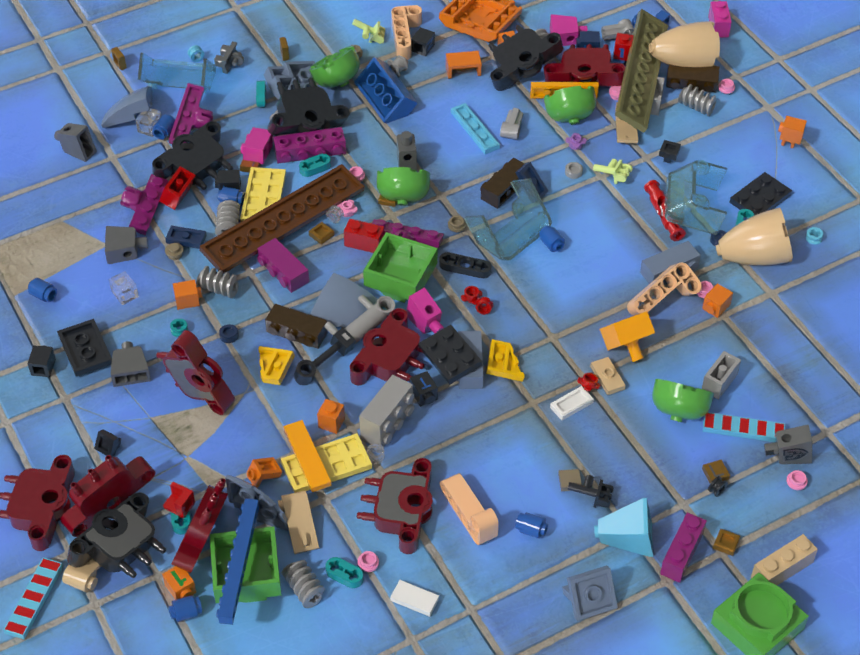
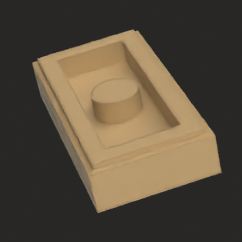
M609 357L591 362L590 367L598 377V381L607 395L625 390L626 385Z

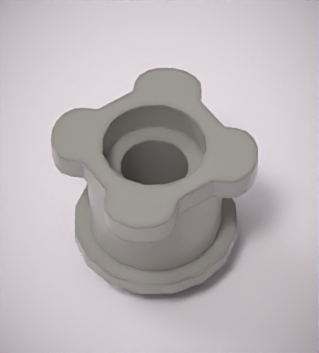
M400 55L394 61L391 59L387 61L398 78L401 76V71L408 69L407 59Z

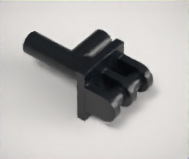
M586 475L584 485L569 482L567 490L596 497L593 505L594 508L596 506L605 508L610 506L609 500L612 499L611 493H613L614 487L603 483V480L600 479L598 489L592 488L594 481L592 475Z

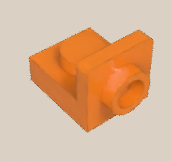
M274 457L253 459L246 474L252 485L259 487L263 479L280 477L282 470Z

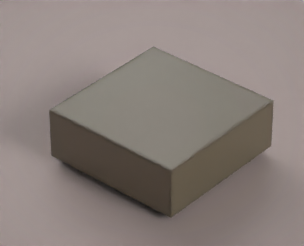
M579 469L559 470L558 476L561 491H570L567 490L569 482L582 485Z

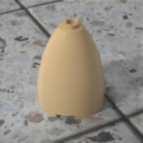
M712 21L684 24L672 28L653 39L649 44V53L667 65L671 64L682 67L715 66V59L719 57L720 53L719 33L715 32V23Z
M775 208L754 215L733 227L718 241L719 245H715L717 255L722 256L724 260L745 265H775L791 262L793 259L787 229L784 225L785 219L781 208Z

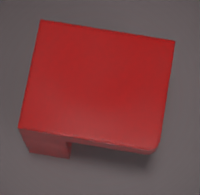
M172 482L170 484L172 494L163 504V507L184 518L196 503L194 492Z

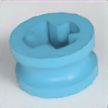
M194 45L189 48L187 53L193 62H199L204 58V52L200 46Z
M811 227L807 230L806 240L810 244L816 245L822 242L823 231L820 228Z

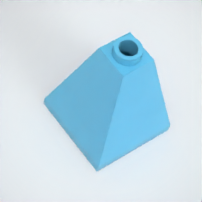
M642 498L598 519V525H594L595 538H599L602 544L653 557L652 519L647 498Z

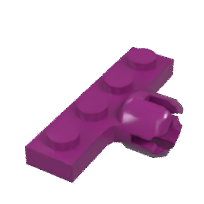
M190 83L187 84L169 137L170 144L173 143L177 136L190 134L193 128L199 129L206 123L213 121V112L199 107L204 87Z
M151 174L144 190L141 191L131 186H127L124 189L127 191L123 192L120 204L135 211L129 227H134L137 233L146 236L168 180Z
M374 219L371 223L384 226V233H391L435 248H439L443 241L444 234L438 233L435 230H424L416 226H404L401 223H390L382 219Z

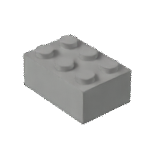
M394 375L388 379L359 415L360 439L380 450L385 444L390 443L395 431L401 429L406 417L411 416L414 411L413 384Z

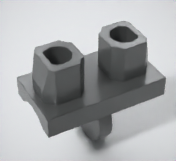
M232 41L230 46L223 44L220 50L222 56L216 55L214 58L215 66L222 67L223 73L228 74L232 65L240 66L244 62L242 53L236 50L237 42Z

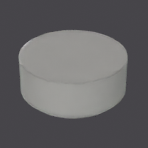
M570 162L565 166V175L567 177L577 179L582 176L583 167L581 164Z

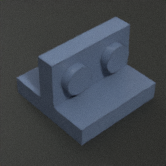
M607 565L568 577V585L562 587L563 594L572 602L574 618L577 621L618 608L611 569Z

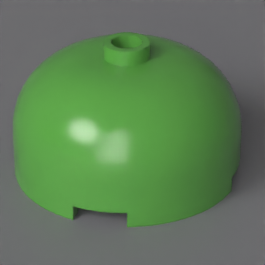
M348 46L319 60L311 66L309 71L315 82L322 87L333 88L339 85L343 87L349 84V80L357 74L360 67L359 56L353 46Z
M573 86L556 90L552 96L545 95L544 103L547 114L557 122H569L571 125L579 123V120L590 116L596 107L594 87L588 86V89H584L581 86Z
M409 167L383 168V172L377 171V189L379 193L387 200L396 201L397 205L406 206L408 203L417 202L423 199L429 191L430 172L421 169L420 172H417Z
M655 379L652 391V399L656 408L664 414L671 415L670 419L682 422L683 419L697 420L705 416L711 408L714 397L712 392L662 379Z

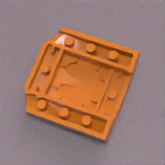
M452 0L439 13V19L445 27L490 42L497 39L498 33H503L522 13V7L518 8L514 0Z

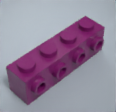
M342 127L273 137L277 164L306 160L319 154H327L329 156L346 154V141Z

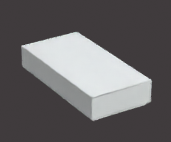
M580 386L552 402L550 408L563 421L592 404L594 398Z
M399 580L390 600L430 617L439 600V595Z

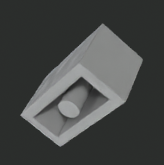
M723 351L704 376L702 389L714 393V398L719 400L738 375L741 359Z

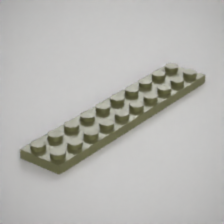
M641 9L637 14L633 32L634 37L628 54L615 116L644 133L648 128L661 61L649 53V44L657 36L666 32L668 25Z

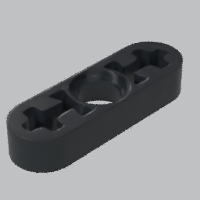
M450 252L442 253L439 257V266L442 270L483 279L491 275L492 265L487 260ZM463 263H468L470 266L464 268L460 265Z

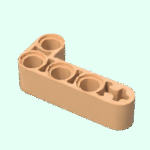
M417 5L397 6L391 11L396 55L405 57L407 60L411 58L409 28L419 27L422 24V8Z
M686 263L674 264L630 300L627 310L633 316L646 311L649 312L675 288L683 296L697 294L701 290V282ZM677 268L680 270V276L677 274ZM663 280H666L667 288L664 286ZM688 283H690L692 286L691 291L688 288ZM650 291L654 293V299L651 298Z
M460 473L440 481V487L444 496L477 545L498 536L499 523L492 508L484 510Z

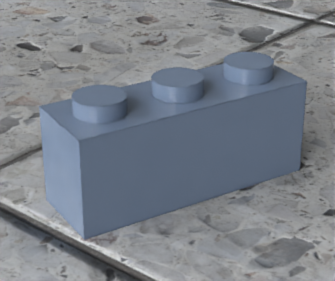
M686 241L642 260L640 273L650 284L667 268L677 263H686L694 271L699 267L701 255L689 241ZM677 268V274L680 276V270Z
M458 331L460 336L482 360L483 364L481 331ZM483 366L457 380L459 381V389H483Z

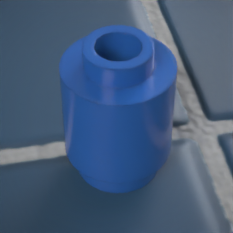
M162 115L153 126V135L160 140L167 138L172 131L175 119L171 115Z
M223 187L222 190H219L218 200L220 203L225 200H233L239 203L240 206H243L245 192L228 187Z
M548 225L541 229L539 232L540 239L551 252L560 251L564 247L565 239L554 227Z
M35 278L28 284L29 294L44 302H52L57 295V289L54 285L40 278Z
M526 512L525 514L520 513L518 515L515 528L520 533L540 538L542 535L545 536L548 524L545 518Z
M191 595L171 601L172 605L168 606L171 619L175 618L176 622L197 617L198 614L202 613L201 602L198 596L193 597Z

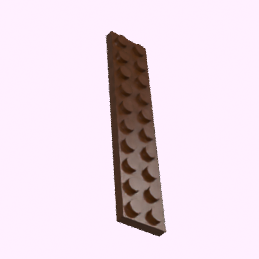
M341 164L200 245L199 251L218 271L222 270L224 274L258 254L257 248L274 238L278 241L282 240L336 208L341 202L348 201L364 191L365 186Z

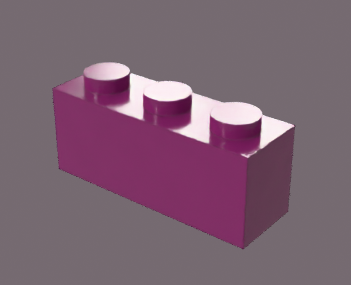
M276 238L257 248L259 264L265 266L271 276L279 280L282 287L287 288L292 293L309 283V270Z
M688 512L686 513L663 560L660 575L679 583L681 582L704 534L707 520Z

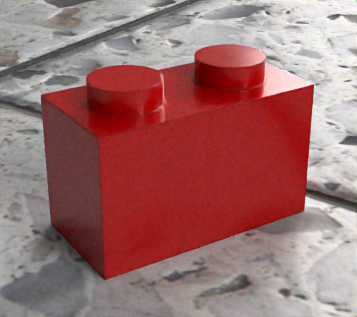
M180 166L164 187L159 202L175 210L190 190L196 175Z
M349 219L344 229V246L374 253L385 235L384 226Z

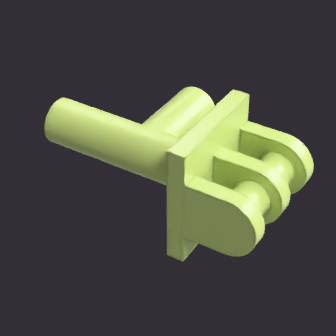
M357 19L353 20L352 25L363 30L362 37L364 39L369 38L370 43L372 41L379 44L384 42L385 28L380 26L379 21L374 27H371Z
M612 159L608 166L598 164L593 166V171L613 174L614 184L625 182L633 170L631 165L624 164L622 160L617 161L616 159Z

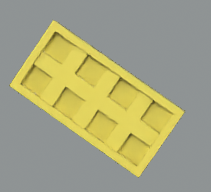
M250 168L240 222L282 199L286 169Z
M358 433L315 447L331 482L372 469V463ZM295 454L281 458V464L293 492L311 490Z

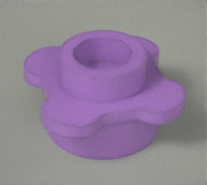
M573 133L571 137L566 138V143H569V147L573 150L581 149L587 141L579 133Z

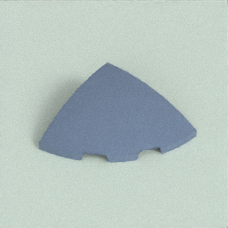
M315 61L285 62L283 66L267 67L264 77L278 100L280 98L277 89V82L279 81L282 82L285 90L294 89L293 80L295 79L298 80L301 88L310 87L308 79L312 75L309 69L315 64Z
M152 86L133 91L116 102L103 117L102 128L136 120V113L150 110V107H152Z
M333 273L320 293L310 315L325 319L335 327L346 328L368 310L358 300L361 295H364L373 305L378 299L358 284Z
M231 475L225 477L229 502L234 503V507L241 509L245 498L256 499L259 501L257 522L289 531L286 515L268 495L242 479Z

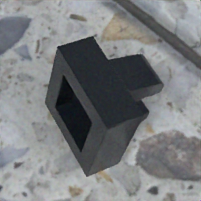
M664 140L659 151V156L664 157L663 162L671 163V160L676 161L681 144Z
M102 429L98 431L94 449L106 456H114L116 449L120 447L121 438Z

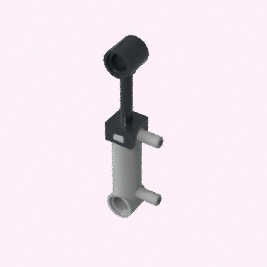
M361 295L358 300L368 310L346 328L342 327L338 330L331 322H327L324 327L333 335L330 342L332 346L314 361H300L294 373L295 381L299 385L310 384L314 378L316 368L337 351L342 356L351 351L354 345L369 330L376 328L385 321L388 315L395 309L394 300L389 296H382L373 305L364 295ZM301 371H307L309 374H303Z

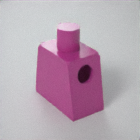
M551 14L550 33L560 34L563 46L576 45V38L580 36V31H587V26H578L576 17Z
M425 287L409 296L407 306L408 319L423 334L430 331L435 334L444 329L440 323L442 311Z

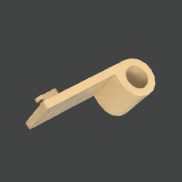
M615 116L617 143H638L637 129Z
M306 490L282 495L281 500H278V506L288 519L287 524L294 554L319 549Z
M93 559L81 567H73L69 564L63 573L62 582L87 593L96 587L98 578H96L97 570L101 565Z

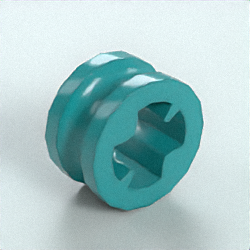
M174 319L170 323L171 334L175 337H179L184 330H188L187 322L184 319Z

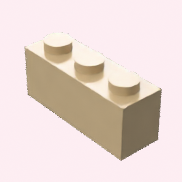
M802 534L754 564L751 578L759 572L771 583L779 585L812 564L818 549Z

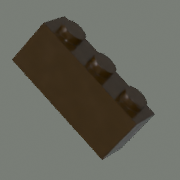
M669 64L666 87L683 89L692 84V90L698 87V91L716 92L720 66L682 67Z
M516 158L506 162L498 172H495L487 182L482 184L480 188L481 200L497 209L523 186L515 172L525 163Z
M274 304L265 319L266 332L287 338L290 341L302 343L308 347L319 349L328 333V330L324 327L327 320L278 304Z

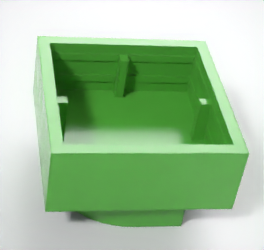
M386 232L363 270L364 286L379 290L383 295L405 303L406 300H409L410 295L425 287L438 263V248Z
M274 526L254 529L238 602L265 601L267 597L282 596ZM236 531L210 534L213 591L216 603H219L220 597L223 596L222 586L226 583L225 574L229 570L227 566L228 561H231L230 552L231 549H234L233 539L237 536Z
M758 572L714 610L711 624L745 655H775L804 630L809 616L796 605L797 601L779 586L768 581Z

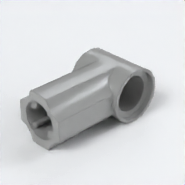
M623 19L618 24L603 26L601 28L603 40L616 39L617 33L633 35L634 26L629 19Z
M513 108L509 110L506 121L502 123L500 137L518 140L520 125L523 119V112L520 109Z

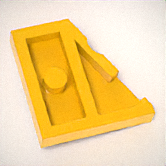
M491 340L486 374L523 382L524 373L519 369V361L513 353L514 350L511 343Z
M259 346L262 382L281 385L295 357L294 352Z

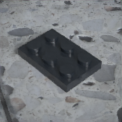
M764 172L730 197L729 203L739 210L749 209L754 215L774 209L791 196L792 190Z
M94 319L57 331L75 377L112 364V358Z
M452 325L418 343L420 350L449 385L483 366L482 360Z

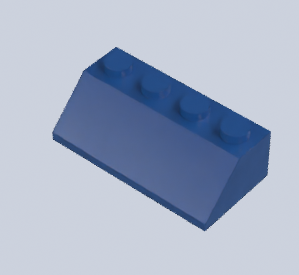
M373 57L354 81L364 97L386 124L408 116L418 104L391 67L376 57Z

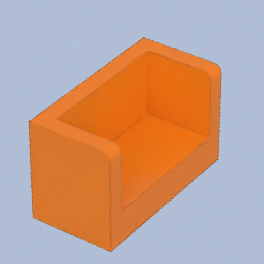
M479 51L446 53L448 79L452 78V70L476 68L477 75L481 76L482 63Z

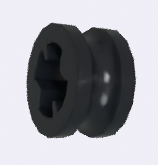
M718 476L711 482L708 491L714 492V496L718 497L725 491L728 482L722 481V477Z

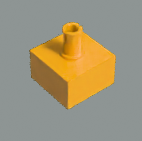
M647 311L600 328L607 350L622 345L627 346L632 362L644 358L638 344L639 339L655 333Z

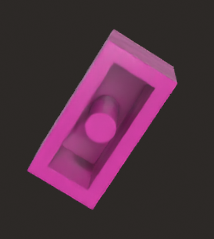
M711 1L708 15L709 21L715 23L714 30L719 33V38L729 37L732 22L727 1Z
M253 127L250 134H247L245 143L241 145L240 152L243 154V160L264 164L273 147V135L267 129Z

